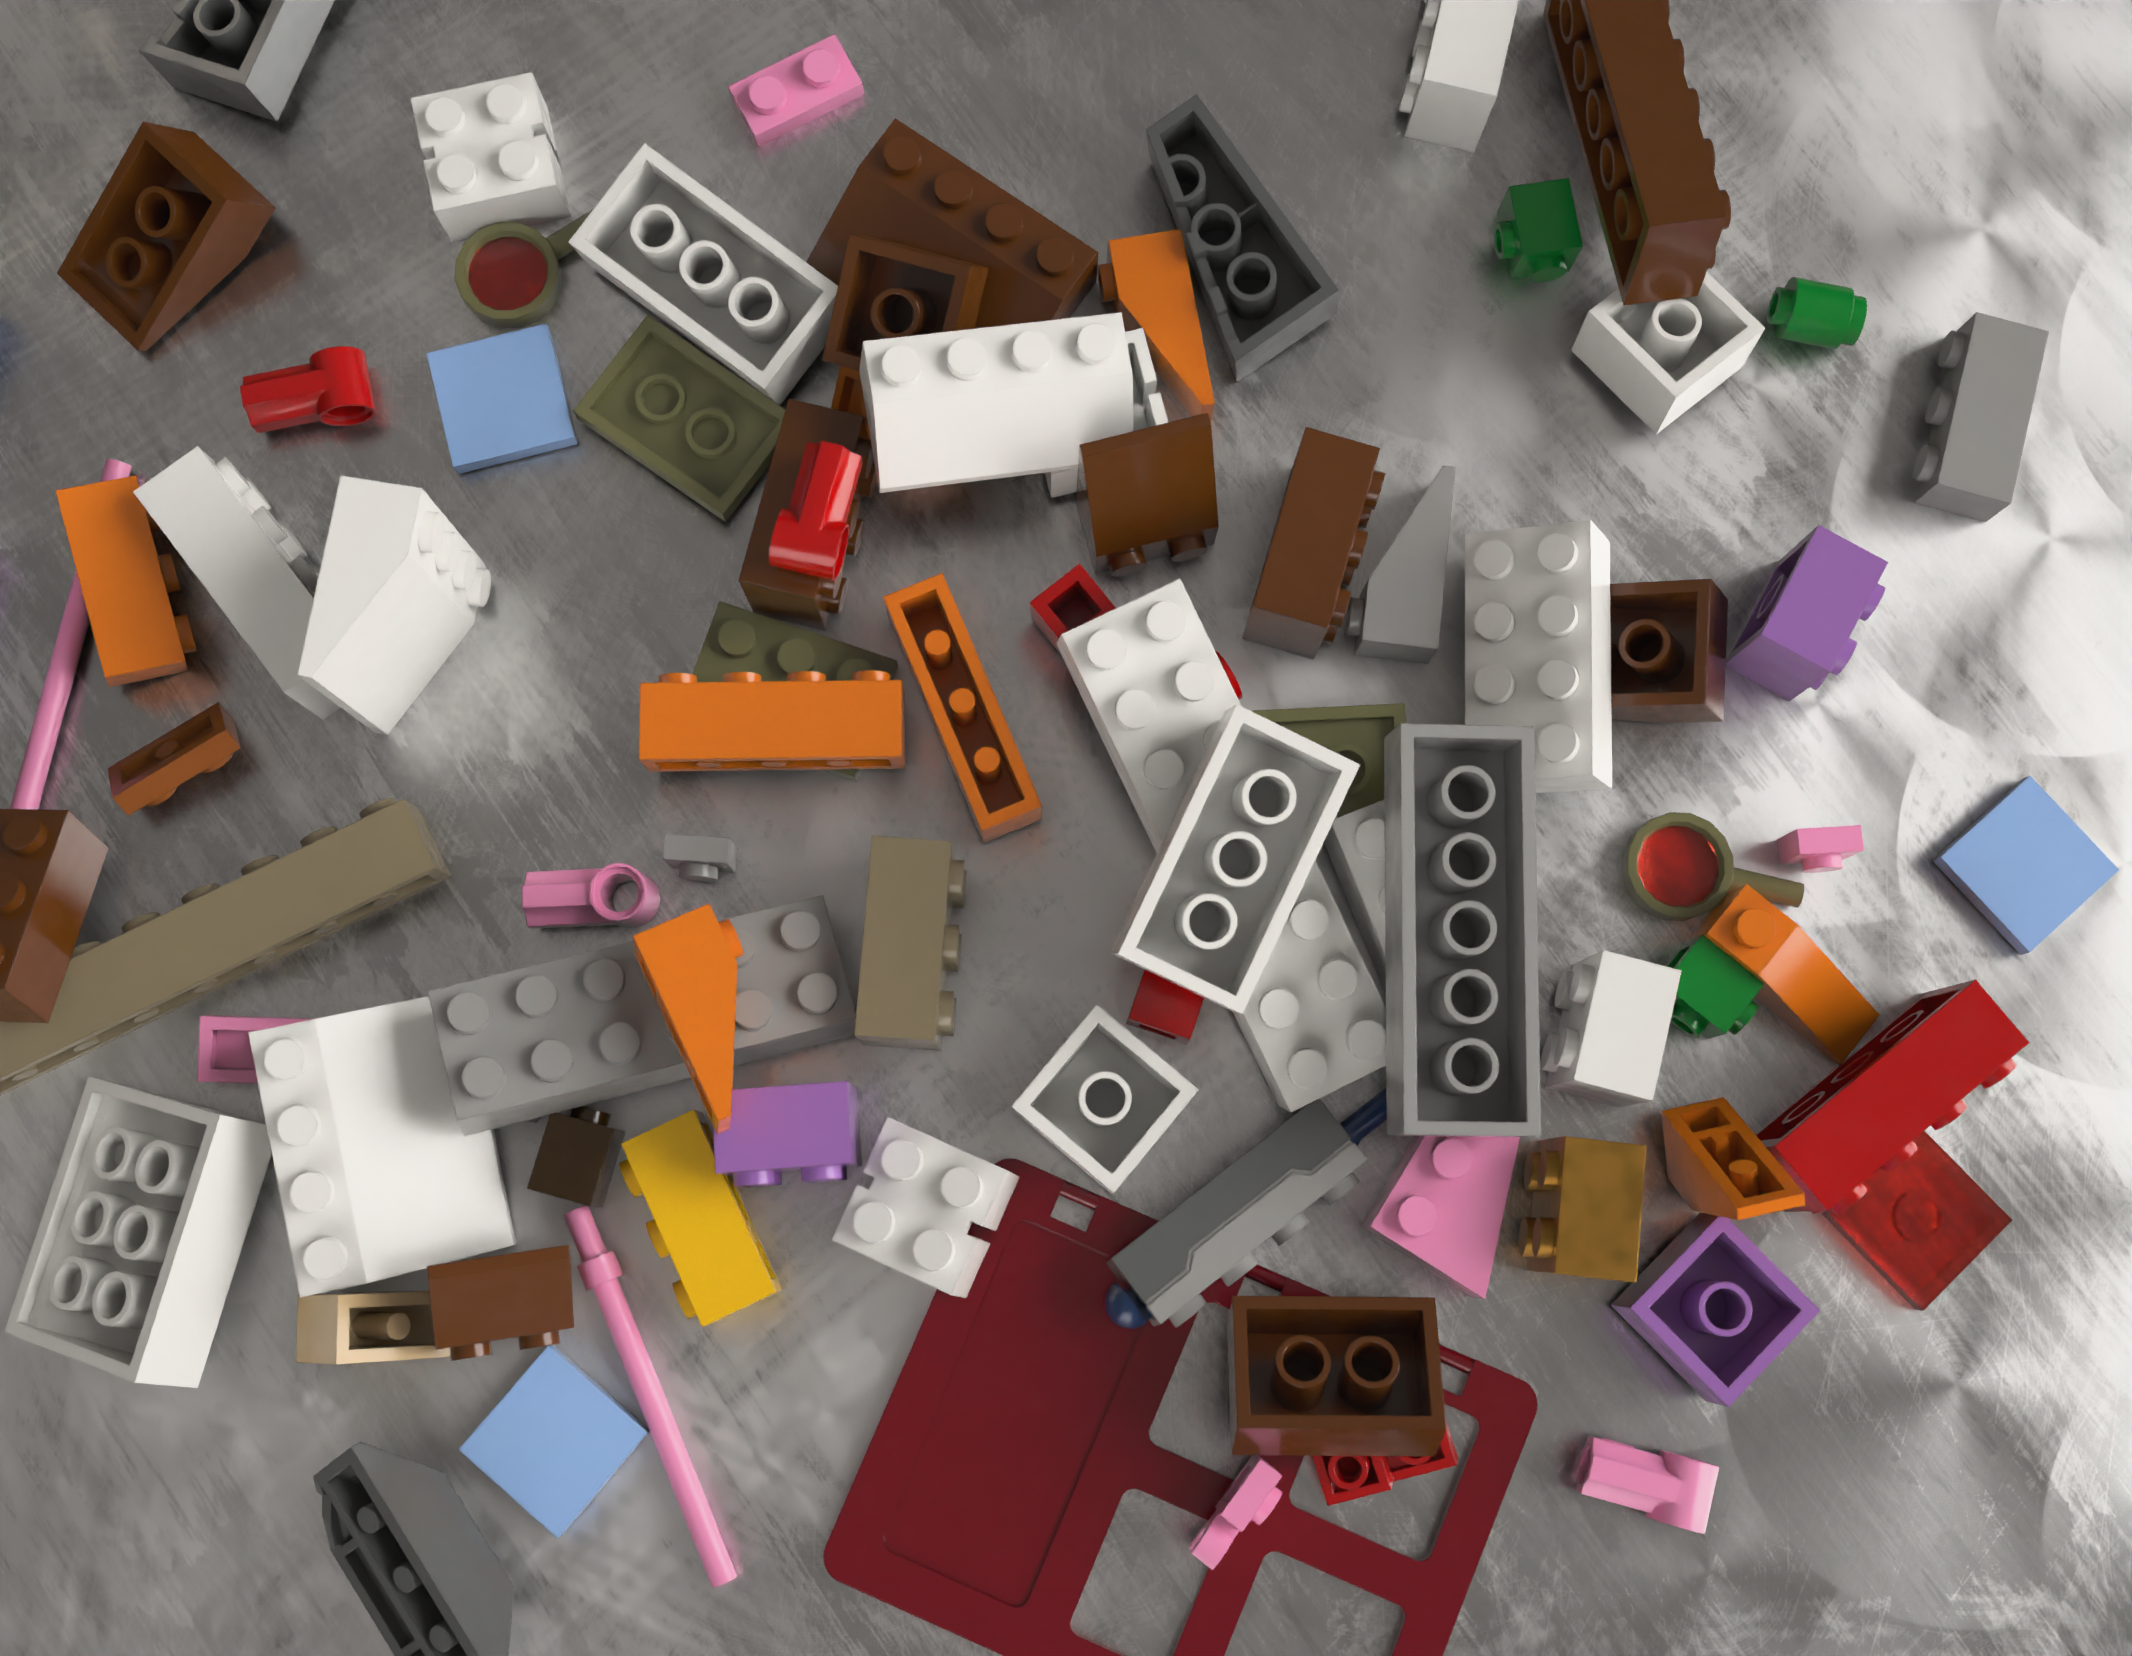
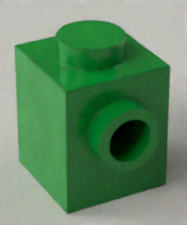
M1569 178L1508 187L1497 211L1499 222H1496L1494 226V245L1497 257L1500 260L1506 259L1510 280L1530 277L1532 282L1541 283L1562 277L1566 272L1570 271L1583 247Z
M1703 934L1685 941L1666 965V967L1682 970L1671 1022L1691 1037L1699 1038L1702 1035L1709 1039L1724 1035L1727 1031L1735 1035L1751 1020L1759 1007L1752 999L1764 983Z

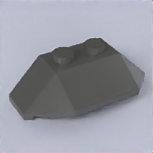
M359 1442L347 1449L313 1476L316 1491L322 1495V1517L330 1550L394 1656L509 1655L515 1587L444 1472Z

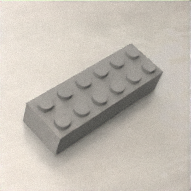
M1400 723L1384 737L1387 1135L1541 1136L1534 727Z
M823 895L728 918L738 935L744 953L743 956L736 959L738 967L733 1067L853 1036L856 1011ZM633 941L428 991L456 1118L464 1136L691 1078L634 955Z

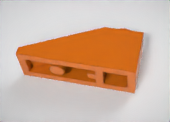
M1176 229L1108 240L1107 263L1100 264L1097 267L1102 301H1113L1115 313H1122L1125 332L1143 328L1156 373L1191 417L1208 413L1211 423L1215 401L1182 230Z
M1748 884L1728 892L1726 897L1711 910L1688 939L1690 940L1703 934L1763 982L1764 985L1754 998L1837 1065L1844 1062L1880 1015L1797 923Z
M706 904L633 935L634 955L713 1127L716 1133L719 1134L730 1129L738 967L736 959L743 956L744 953L738 935L730 920L727 918L718 922L710 904Z
M1724 1097L1661 1111L1667 1176L1691 1210L1733 1220H1742L1805 1205L1804 1192Z

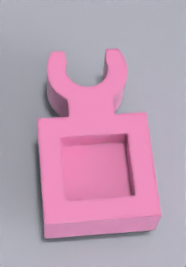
M1252 1455L1215 1506L1216 1511L1190 1543L1188 1548L1191 1550V1554L1213 1570L1223 1558L1239 1531L1243 1532L1251 1520L1260 1525L1272 1512L1282 1495V1491L1275 1487L1282 1475L1260 1456Z

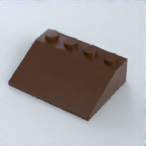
M895 118L859 165L806 263L838 286L849 234L873 236L988 267L974 328L976 329L1070 318L1097 282L1098 251Z

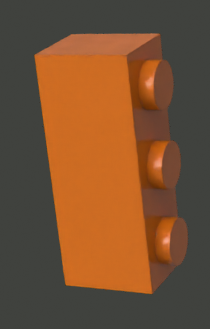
M136 475L55 490L104 677L109 687L188 671L184 654L196 651L187 614L173 616L168 593L179 591V582L171 553L157 555L151 532L161 529L133 493V491L139 488Z

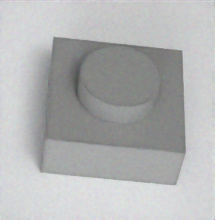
M665 833L662 859L672 869H679V878L715 882L718 880V872L735 873L738 848L730 838Z

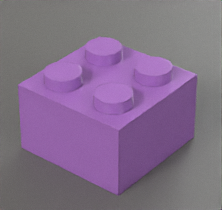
M1818 525L1778 561L1726 659V667L1788 701H1791L1809 687L1817 690L1829 673L1837 676L1853 655L1857 642L1849 637L1858 620L1866 621L1881 601L1885 587L1878 584V581L1888 561Z
M848 1081L733 1089L730 1129L717 1134L713 1127L715 1173L733 1176L734 1187L742 1186V1188L782 1185L781 1172L801 1171L802 1182L847 1180V1167L862 1166L858 1090Z
M1699 1213L1637 1277V1283L1633 1282L1611 1304L1705 1401L1729 1407L1821 1311L1728 1218L1706 1213Z

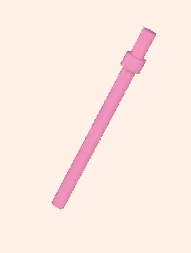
M106 459L100 482L129 477L132 466L118 460ZM76 570L10 809H38L90 622Z
M581 1206L564 1214L582 1260V1264L578 1265L577 1269L586 1291L594 1290L712 1588L718 1587L737 1577L736 1571L618 1280V1277L624 1274L614 1250L607 1252L589 1206Z

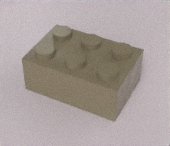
M871 836L854 1035L863 1045L941 1051L942 1036H954L957 998H954V991H946L947 971L959 972L962 934L959 933V925H951L952 908H964L967 870H965V860H955L951 841Z

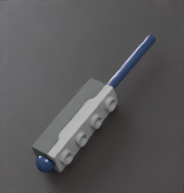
M1386 1088L1341 1123L1336 1120L1320 1098L1309 1103L1107 1261L1106 1265L1125 1288L1123 1290L1117 1282H1113L1108 1288L1105 1295V1309L1109 1318L1116 1325L1127 1329L1141 1327L1148 1320L1153 1326H1157L1169 1318L1175 1328H1177L1207 1304L1200 1293L1218 1278H1221L1228 1287L1257 1265L1259 1262L1251 1252L1267 1239L1272 1237L1280 1246L1306 1226L1310 1221L1303 1214V1211L1321 1196L1330 1206L1360 1182L1353 1171L1368 1160L1358 1148L1360 1141L1387 1120Z

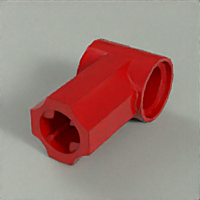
M337 346L319 350L310 356L309 364L244 376L242 386H240L243 407L248 415L251 427L257 433L317 421L331 426H351L364 423L376 415L366 355L364 351L355 347Z
M807 442L789 508H783L780 511L774 526L769 549V565L836 581L847 549L849 525L846 522L863 464L861 455L849 451L842 445L830 442Z

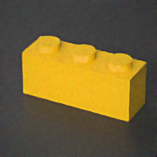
M693 1109L621 1143L627 1157L626 1160L619 1162L622 1176L634 1198L642 1195L645 1197L654 1218L646 1222L647 1232L658 1255L661 1258L670 1255L680 1277V1280L672 1283L673 1290L683 1313L688 1319L697 1316L702 1327L711 1325L782 1291V1287L738 1189L734 1187L732 1176L715 1173L714 1136L703 1112Z

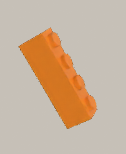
M943 573L883 596L889 621L983 843L1041 820L1042 804Z
M875 670L852 673V680L826 681L825 674L814 671L789 673L787 681H762V676L757 673L731 672L723 675V682H697V676L693 674L664 673L658 676V683H640L639 760L649 772L905 769V692L902 681L890 680L889 673Z

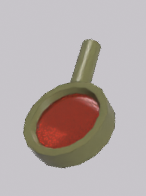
M592 210L546 238L538 230L519 222H497L475 232L464 242L455 260L454 280L466 306L481 321L498 328H521L539 321L554 307L562 290V268L558 260L575 250L568 242Z
M1669 812L1650 819L1629 838L1622 854V879L1629 896L1644 912L1662 920L1686 921L1705 914L1725 898L1727 892L1745 884H1748L1768 901L1797 908L1800 906L1804 895L1803 883L1735 868L1733 854L1725 836L1710 821L1692 813Z

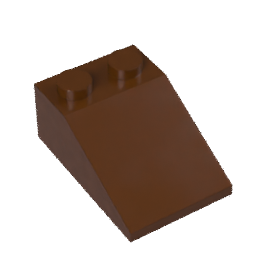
M142 122L57 274L138 351H147L247 257L276 207L195 132Z
M1208 413L1079 445L1076 507L1095 574L1110 571L1111 576L1114 577L1131 575L1147 567L1146 561L1171 556V560L1175 562L1186 561L1203 555L1208 550L1207 546L1214 544L1219 524L1212 429Z
M1712 579L1610 584L1612 719L1652 723L1723 722L1728 599Z

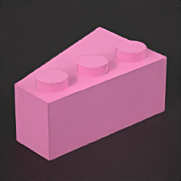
M1414 1136L1360 1227L1468 1296L1485 1299L1520 1137Z

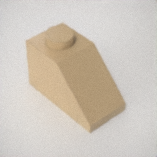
M429 1290L322 1293L300 1297L298 1294L296 1363L337 1365L451 1357L450 1348L438 1350L435 1348Z

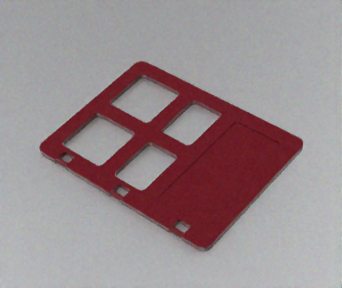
M1013 1158L1003 1159L994 1165L1020 1177L996 1231L972 1222L969 1228L968 1235L980 1238L990 1243V1246L967 1298L951 1296L941 1290H936L827 1541L823 1554L824 1565L829 1575L836 1581L1002 1656H1127L1078 1634L1071 1626L1072 1616L1123 1494L1130 1489H1138L1205 1520H1209L1216 1511L1215 1506L1236 1479L1156 1445L1149 1436L1151 1425L1198 1312L1177 1328H1175L1169 1318L1157 1326H1153L1149 1320L1146 1321L1145 1325L1134 1329H1127L1116 1325L1106 1313L1105 1295L1113 1282H1117L1123 1290L1125 1288L1106 1265V1262L1156 1224L1158 1220L1021 1160ZM1059 1195L1094 1210L1086 1232L1050 1217ZM1258 1264L1227 1287L1223 1280L1218 1278L1200 1293L1207 1303H1216L1230 1309L1232 1296L1238 1295L1243 1280L1247 1277L1279 1291L1278 1296H1330ZM1439 1344L1441 1363L1466 1373L1458 1395L1443 1389L1444 1404L1472 1416L1476 1422V1432L1430 1550L1426 1556L1420 1559L1411 1558L1294 1506L1290 1501V1490L1305 1455H1258L1282 1475L1275 1486L1282 1491V1495L1272 1512L1260 1525L1251 1520L1243 1532H1238L1229 1549L1213 1570L1207 1566L1171 1656L1225 1655L1262 1560L1270 1552H1280L1399 1605L1403 1612V1618L1388 1656H1443L1537 1413L1538 1402L1532 1387L1522 1379Z

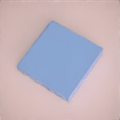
M547 323L426 353L452 466L458 474L578 444L552 333Z
M2031 776L2021 779L1932 860L2020 955L2030 953L2119 871L2114 863Z
M548 1345L458 1450L556 1538H559L644 1440L650 1430L555 1345Z

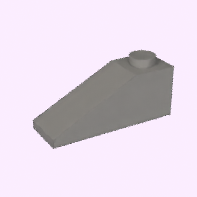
M1442 466L1369 577L1360 594V598H1350L1345 632L1346 635L1356 636L1354 655L1428 664L1438 650L1456 467Z

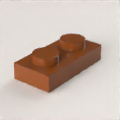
M217 702L108 768V775L113 800L129 816L144 806L152 807L164 802L176 791L180 784L200 772L209 773L219 769L230 760L235 751L241 748L234 720L220 702Z

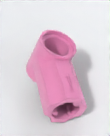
M614 863L597 869L526 872V880L522 885V908L525 913L527 927L531 929L620 925L622 927L636 928L644 926L654 918L659 910L661 900L659 888L653 879L632 866L622 863ZM625 881H635L638 887L636 902L628 910L617 912L612 902L615 889Z
M1588 1435L1577 1465L1576 1492L1645 1512V1517L1705 1534L1719 1466L1659 1450V1454H1654L1636 1449L1628 1444Z

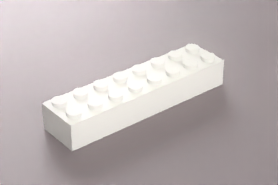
M1177 579L1061 634L1056 642L1156 853L1168 832L1224 712L1236 704L1241 706L1181 579ZM1316 860L1243 1014L1233 1012L1277 1105L1289 1112H1293L1386 1066V1006Z

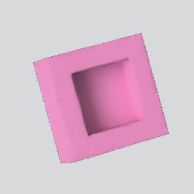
M1861 825L1796 829L1777 839L1780 864L1802 863L1804 873L1840 870L1843 868L1842 860L1864 851Z

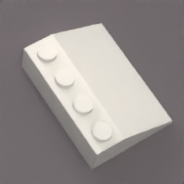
M340 476L297 673L300 678L377 734L388 735L473 627L478 606L484 607L490 594L491 575L490 571L486 569V564L422 488Z
M429 996L248 1032L300 1297L367 1284L425 1269L430 1265L448 1263L516 1244L494 1129L464 1136L457 1122Z
M88 1076L4 1332L134 1383L198 1388L264 1176L271 1159L272 1152L266 1123Z

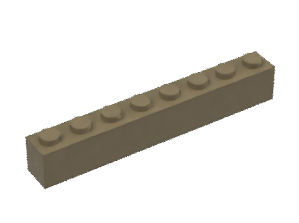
M387 798L365 807L359 813L361 819L339 830L337 827L331 826L312 832L300 841L302 848L281 858L278 855H269L256 859L241 869L243 876L221 887L219 884L214 883L196 888L181 898L183 905L163 915H160L158 912H152L138 916L121 927L123 934L101 944L99 941H92L74 947L49 1022L0 1021V1096L452 877L421 810L405 799L396 801L395 798Z

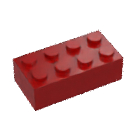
M1976 979L1924 993L1849 1055L1842 1064L1837 1065L1755 1133L1805 1194L1804 1206L1784 1210L1785 1212L1811 1211L1813 1214H1816L1820 1211L1832 1209L1836 1214L1846 1210L1867 1192V1188L1862 1182L1880 1167L1885 1172L1890 1171L1905 1162L1916 1152L1918 1147L1914 1144L1913 1140L1930 1125L1934 1130H1938L1951 1123L1966 1110L1967 1105L1962 1100L1978 1085H1981L1984 1089L1995 1085L2016 1068L2017 1064L2012 1057L2030 1042Z

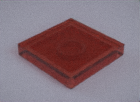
M1925 1131L1913 1140L1918 1148L1905 1162L1887 1172L1880 1167L1862 1182L1867 1188V1192L1856 1203L1840 1213L1835 1214L1832 1209L1822 1213L1914 1310L1924 1311L2012 1221Z

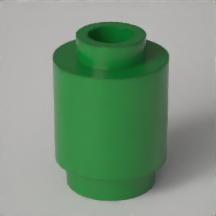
M1791 277L1784 288L1777 287L1774 290L1768 307L1767 322L1774 324L1775 336L1780 339L1837 349L1841 344L1853 346L1857 342L1865 323L1867 300L1865 297L1854 295L1853 289L1849 287Z

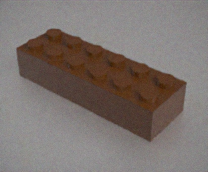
M1546 0L1543 17L1623 306L1698 296L1707 270L1714 267L1716 246L1721 232L1729 227L1731 203L1727 191L1724 189L1719 190L1714 174V146L1710 138H1703L1699 125L1700 103L1698 93L1695 88H1688L1683 72L1685 64L1683 44L1679 38L1673 39L1669 26V0Z

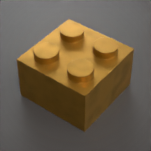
M1570 1136L1537 1141L1536 1152H1528L1524 1167L1525 1190L1533 1191L1531 1217H1523L1519 1231V1254L1522 1257H1528L1527 1271L1637 1283L1646 1145Z

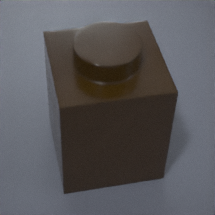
M585 1106L573 1108L570 1116L561 1113L550 1114L527 1189L590 1207H603L622 1146L621 1143L626 1132L608 1127L612 1114Z

